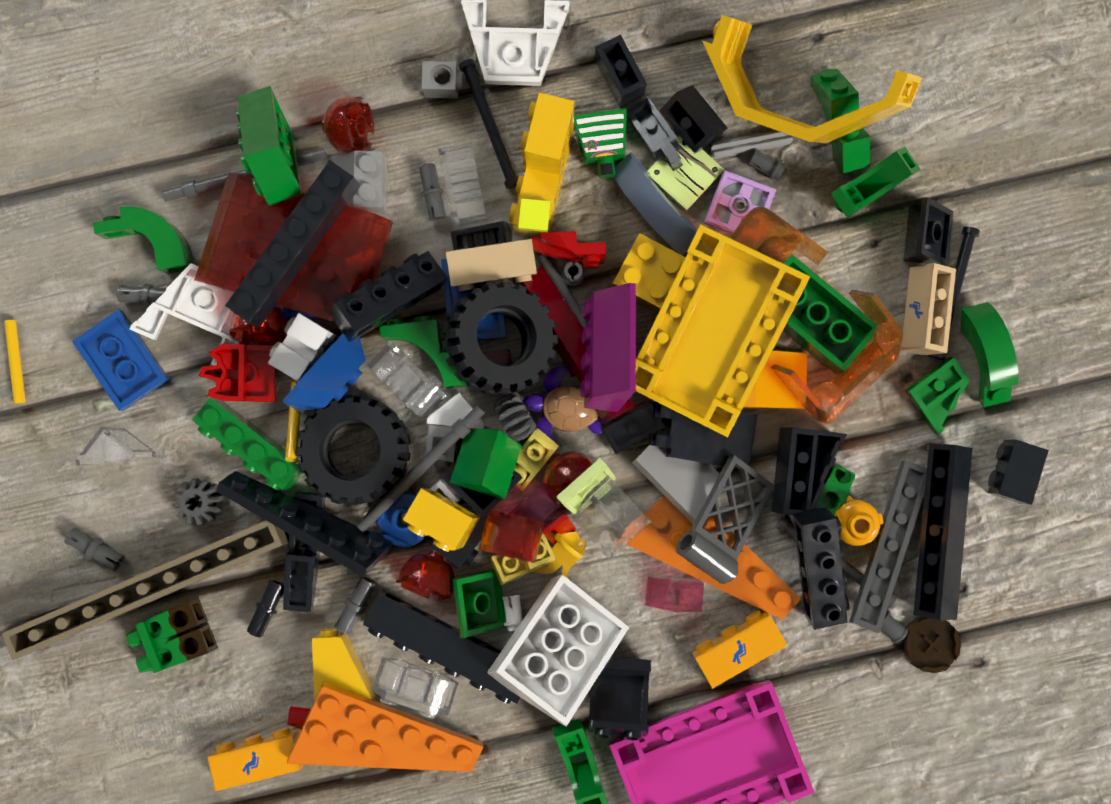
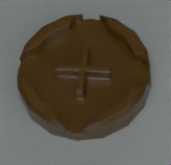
M919 616L906 626L908 633L901 641L904 656L911 665L923 672L938 673L951 667L950 665L954 660H957L960 655L961 641L958 631L950 622Z

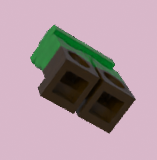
M199 597L136 624V628L126 634L128 644L132 648L143 644L146 654L136 658V665L140 673L152 670L153 673L205 655L218 648L209 624L184 635H178L180 632L208 621Z

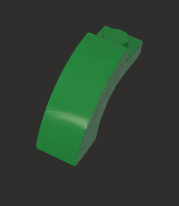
M581 720L569 722L567 726L553 727L554 737L569 775L576 804H608L598 766Z

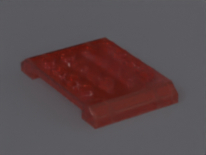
M229 172L194 281L235 292L305 193L302 192L298 196L268 205L264 195L259 196L252 181L253 177ZM347 205L276 305L335 323L329 315L334 305L333 301L345 292L351 294L357 291L358 286L368 279L375 281L393 222L375 213Z

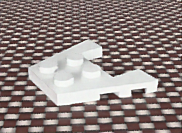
M461 0L485 84L541 86L569 12L570 1L545 0L544 28L536 29L486 27L487 0Z
M190 263L166 288V291L157 301L153 302L146 309V312L131 325L130 330L157 340L168 314L221 336L220 345L240 344L243 319L225 307L228 300L239 287V284ZM213 358L211 365H217V360Z

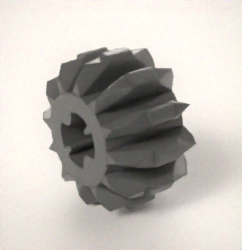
M513 392L499 398L500 400L494 403V410L506 434L516 442L530 437L536 430V424L520 395Z
M192 478L191 484L188 482L181 484L183 492L176 491L174 493L180 501L173 503L172 506L181 509L177 517L179 519L186 517L187 525H193L196 522L198 526H204L206 520L209 522L216 520L214 513H220L223 510L217 505V502L223 501L224 498L223 496L215 495L217 493V486L211 487V480L204 479L201 482L199 478ZM196 497H200L198 501H202L201 507H196L198 503H195Z

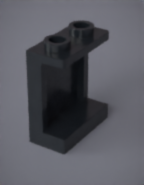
M610 657L590 689L588 732H593L594 736L598 738H611L612 734L624 735V739L638 741L641 740V736H647L649 732V725L647 723L651 660Z

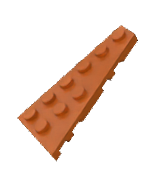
M664 495L619 539V541L780 619H783L801 600L745 544L737 558L738 574L734 580L725 584L719 583L677 554L676 546L679 539L685 532L691 529L693 524ZM714 515L708 517L702 527L707 532L716 531ZM730 531L724 534L726 545L732 548L736 539L735 534Z
M323 681L288 756L287 764L472 772L484 746L480 740Z

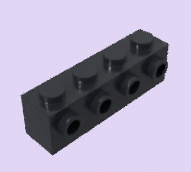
M429 251L421 255L415 253L409 256L400 267H389L380 275V278L375 281L368 279L358 286L357 291L351 294L345 292L333 301L334 305L329 315L349 342L441 290L448 277Z
M827 507L793 514L805 617L814 630L848 623L847 611L850 610V604L844 592V586L847 585V577L841 564V560L845 556L838 536L842 532L840 520Z

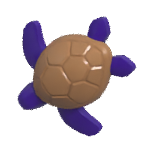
M557 366L545 377L544 386L548 393L546 397L540 394H530L523 399V403L528 409L536 412L543 411L544 416L538 421L536 429L541 430L552 440L553 427L563 432H575L588 427L594 434L602 433V425L597 420L599 415L596 409L584 408V397H581L580 389L572 386L560 387L561 380L567 373L565 366Z

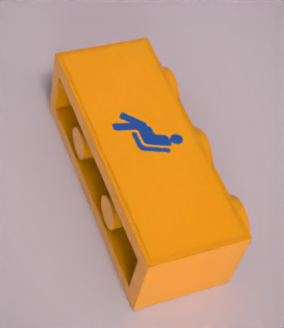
M755 611L745 618V623L738 627L731 625L720 632L721 636L713 641L711 639L704 640L695 647L697 650L692 652L712 689L788 646L770 614L765 611L762 613Z
M284 727L273 731L272 736L262 738L261 734H256L245 738L244 743L234 745L233 741H228L217 745L216 750L207 757L215 791L301 770L304 766L303 764H287L288 756L300 733L299 729L290 731L289 727Z

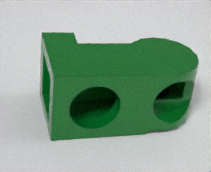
M834 463L825 478V486L815 509L827 507L835 516L836 510L845 502L851 490L855 473Z

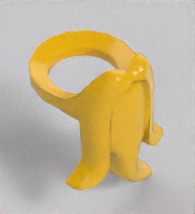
M577 532L557 533L554 537L557 543L552 548L556 558L555 561L533 572L552 574L564 565L562 575L569 579V569L578 559L580 560L583 557L586 547V540L581 539Z

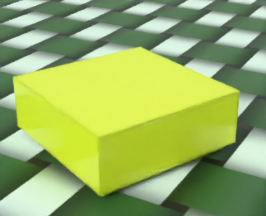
M521 198L518 229L548 232L551 201Z

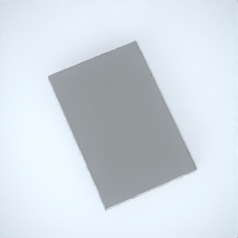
M670 425L660 435L669 436ZM649 445L632 463L694 524L719 473L710 464L666 457L667 448Z

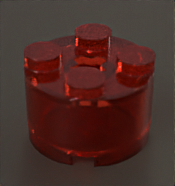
M488 509L479 550L535 563L544 523L530 520L521 515L510 514L509 516L503 512Z

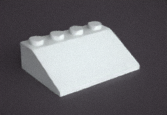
M564 575L551 578L487 673L511 692L562 725L567 726L629 627Z

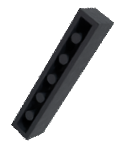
M331 160L328 161L228 300L225 307L248 323L257 327L261 326L361 185L354 176Z
M929 443L913 615L936 620H957L973 448Z
M384 590L378 593L363 623L364 626L368 627L367 631L378 638H383L384 636L394 641L393 645L404 651L411 649L419 653L418 657L429 664L436 662L444 666V671L454 677L464 676L470 680L469 683L473 687L482 691L487 688L495 692V697L504 703L510 704L511 701L516 704L520 699L518 695L511 692L487 673L501 653V650L474 636L460 638V630L455 626Z

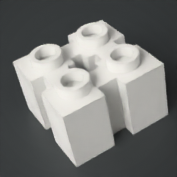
M298 314L296 318L292 317L287 323L285 332L288 335L283 343L277 342L272 347L269 354L271 359L268 363L296 381H299L339 337L314 321Z

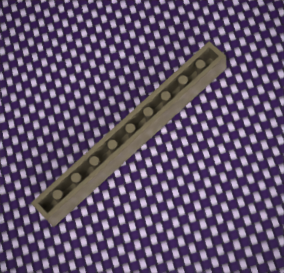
M263 521L2 633L12 660L18 659L289 543V537L287 532L268 521Z

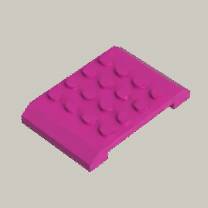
M770 680L750 684L647 724L649 725V732L646 737L641 736V740H626L624 735H620L609 742L632 804H775L783 800L790 803L815 793Z

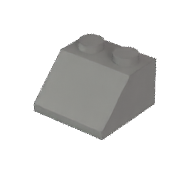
M352 151L332 158V162L354 176L361 185L341 214L387 215L388 159L384 152Z

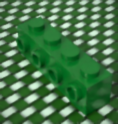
M210 397L192 419V421L199 425L197 430L210 439L216 438L221 442L220 448L231 456L238 455L244 460L242 462L244 467L253 473L259 471L266 477L264 481L277 491L280 488L282 490L291 489L303 474L300 473L297 465L301 463L298 458L295 462H287L285 460V448L222 400Z

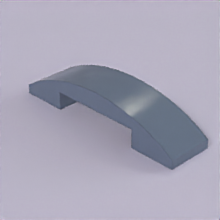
M630 152L615 167L616 176H614V179L651 227L674 250L683 256L687 253L697 228L686 216L683 217L650 179L648 176L650 173Z

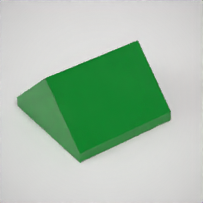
M470 428L471 432L463 439L450 483L505 500L522 445L500 430Z
M495 571L456 575L453 579L460 638H467L506 627L504 626L506 616L502 600L503 590Z

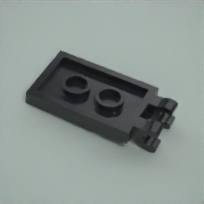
M655 405L653 417L669 419L671 424L669 436L650 434L649 445L667 448L666 457L724 466L728 457L735 455L745 464L750 465L757 421L756 414L741 412L729 436L726 437L666 406Z

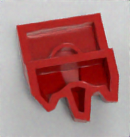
M576 231L540 233L541 237H532L533 249L536 252L557 259L573 261L574 264L578 262L582 265L583 269L599 268V264H604L606 242L577 243Z
M221 344L209 351L210 356L217 360V365L202 367L198 375L216 382V387L209 389L207 397L235 402H276L277 368L268 363L271 359L269 354L273 345Z

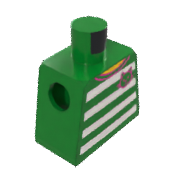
M626 108L574 115V132L585 166L597 165L600 179L616 176L614 162H621L625 157Z

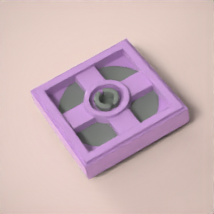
M724 170L703 224L756 243L777 189Z

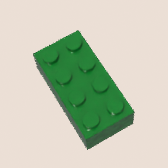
M271 86L238 96L239 108L236 109V115L240 122L237 124V128L241 136L238 142L243 152L240 155V160L245 171L252 172L254 176L252 181L259 196L264 195L268 205L302 194L293 133Z
M791 254L783 264L811 277L783 331L835 374L845 372L881 327Z

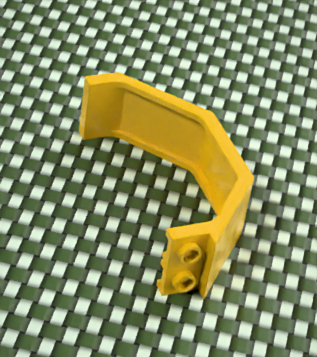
M722 15L720 21L714 27L713 43L702 41L737 117L808 142L828 143L910 108L922 80V77L896 70L889 91L882 100L814 127L768 111L761 106L741 63L752 24Z

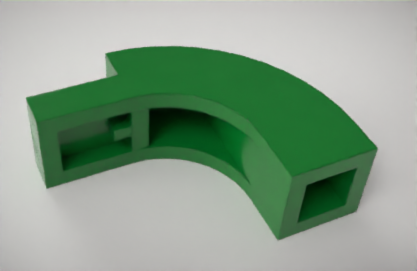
M903 147L861 176L833 191L831 195L834 198V205L849 218L921 169L907 148Z
M119 207L121 217L107 216L103 218V221L93 223L94 234L104 239L145 235L153 245L157 269L166 274L182 272L190 263L194 264L190 246L184 235L171 222L152 211L139 207Z
M989 302L961 308L960 332L971 344L979 366L980 404L983 407L1011 401L1012 386L1018 385V366L1014 346L1004 321Z

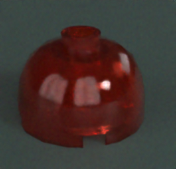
M361 96L337 99L328 107L322 120V130L332 147L343 153L368 151L372 145V142H367L368 131L374 134L373 114L369 104L361 101L364 99Z
M275 305L261 326L257 327L233 313L230 321L229 337L234 342L249 345V342L273 346L277 342L283 343L288 335L285 332V327L288 323L286 315L281 308Z
M578 451L565 452L561 455L556 453L547 461L546 465L548 467L544 472L543 486L545 492L556 506H564L557 496L594 464L585 454Z
M430 550L428 554H416L410 557L402 566L396 583L402 582V588L421 597L429 599L430 596L438 595L437 601L449 602L454 591L453 579L455 578V573L451 565L444 561L445 557L436 551Z

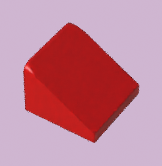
M562 513L544 526L542 532L555 545L557 541L554 537L557 533L575 532L576 527L567 514Z

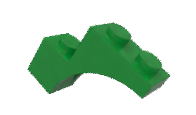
M825 69L821 73L811 76V87L819 98L827 122L859 109V92L838 69ZM864 128L831 141L833 161L842 173L870 166V135Z
M420 316L415 318V322L404 323L403 319L387 321L386 326H380V335L385 341L397 340L408 342L427 352L438 366L445 388L467 386L468 382L465 379L460 381L454 375L457 372L455 367H449L446 361L450 357L448 351L443 353L440 325L436 319L432 320L431 316Z

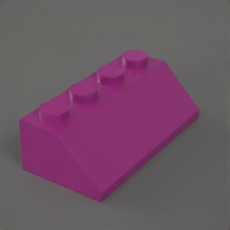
M627 283L595 291L589 301L584 302L582 318L586 319V327L583 329L581 341L582 344H585V353L581 360V370L585 371V380L582 381L580 395L584 397V408L618 412L636 391L635 283Z

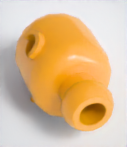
M850 495L847 496L845 502L841 504L835 513L842 527V532L838 534L839 538L853 546H862L872 542L879 533L880 525L883 524L882 514H878L877 510L870 503L852 498Z

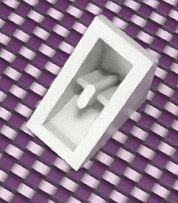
M458 393L427 418V424L451 427L459 418L462 420L473 408L464 396ZM480 418L470 428L486 429V424Z

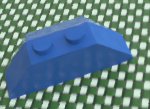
M342 334L295 384L283 402L297 411L324 408L333 398L338 402L349 389L345 384L349 383L352 386L363 373L359 368L366 359L360 337L349 342L345 335Z

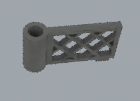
M730 455L691 529L685 532L679 539L676 546L677 554L721 584L734 580L738 574L737 558L763 507L768 508L773 498L772 489L774 485L735 455ZM734 466L740 469L742 481L732 484L731 472ZM757 482L763 487L757 498L752 497L751 483ZM743 486L746 501L736 503L734 488ZM727 491L729 506L719 508L718 497L721 492ZM747 506L748 517L745 522L740 523L737 508ZM730 511L733 525L723 528L721 513ZM714 515L716 531L707 532L702 527L706 519ZM734 530L736 540L732 548L726 545L724 533Z

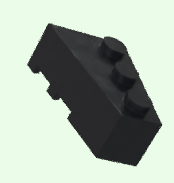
M780 427L771 512L793 515L815 509L825 486V478L830 467H833L836 461L835 455L847 434L795 427Z

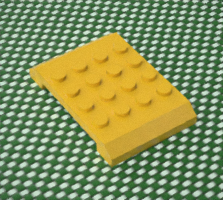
M700 224L687 251L688 254L636 358V391L728 437L811 276Z

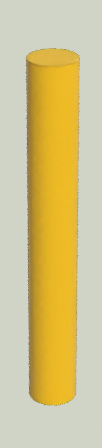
M5 320L4 327L14 404L26 403L17 323L16 320Z
M293 381V382H292V384H291V389L295 386V384H296L298 381ZM289 407L285 460L287 462L297 461L296 447H298L297 437L301 411H297L292 407Z

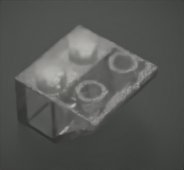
M609 475L585 496L572 516L609 560L652 522Z

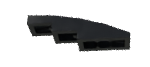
M297 491L294 494L295 498L324 511L325 498L318 494ZM292 535L289 536V552L285 558L283 610L312 612L320 552Z

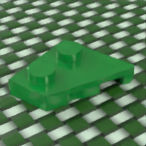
M948 357L905 389V392L933 433L939 435L943 432L945 427L942 425L949 411H954L958 403V397L964 392L969 378L956 359Z

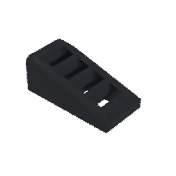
M499 221L451 231L453 250L464 249L462 236L467 237L468 248H474L475 234L478 236L479 247L487 246L485 233L488 232L491 245L498 244L496 231H499L501 243L512 242L510 225L505 221Z

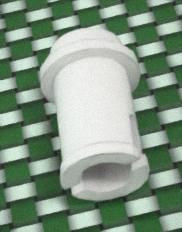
M520 594L502 597L506 616L504 626H507L508 631H516L523 620Z

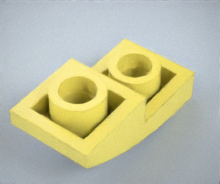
M538 428L521 448L514 469L522 477L516 484L522 491H524L559 447L558 444Z
M541 534L520 542L515 548L492 556L490 561L500 584L503 585L555 561L556 558L546 536Z

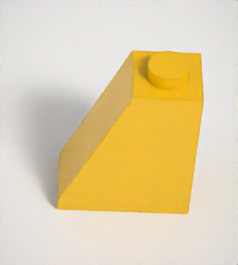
M336 628L320 630V634L312 638L314 700L324 681L376 701L377 692L348 635L338 633Z

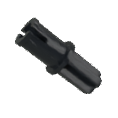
M269 580L261 601L255 604L257 609L247 628V632L250 635L259 638L264 635L273 614L278 612L276 607L284 592V584L275 580Z

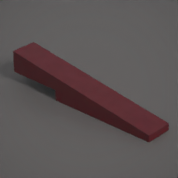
M541 267L536 270L537 274L531 275V281L519 283L527 287L525 293L531 294L535 292L540 296L538 302L541 306L547 304L551 310L547 315L550 320L555 319L557 325L556 328L552 329L553 335H558V344L555 347L571 376L577 375L582 384V381L585 380V371L581 370V360L585 353V344H582L581 341L584 328L545 269ZM628 399L618 412L596 411L603 424L635 406Z

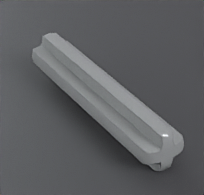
M777 130L714 142L710 146V152L713 159L754 152L757 149L764 150L790 145L793 141V136Z

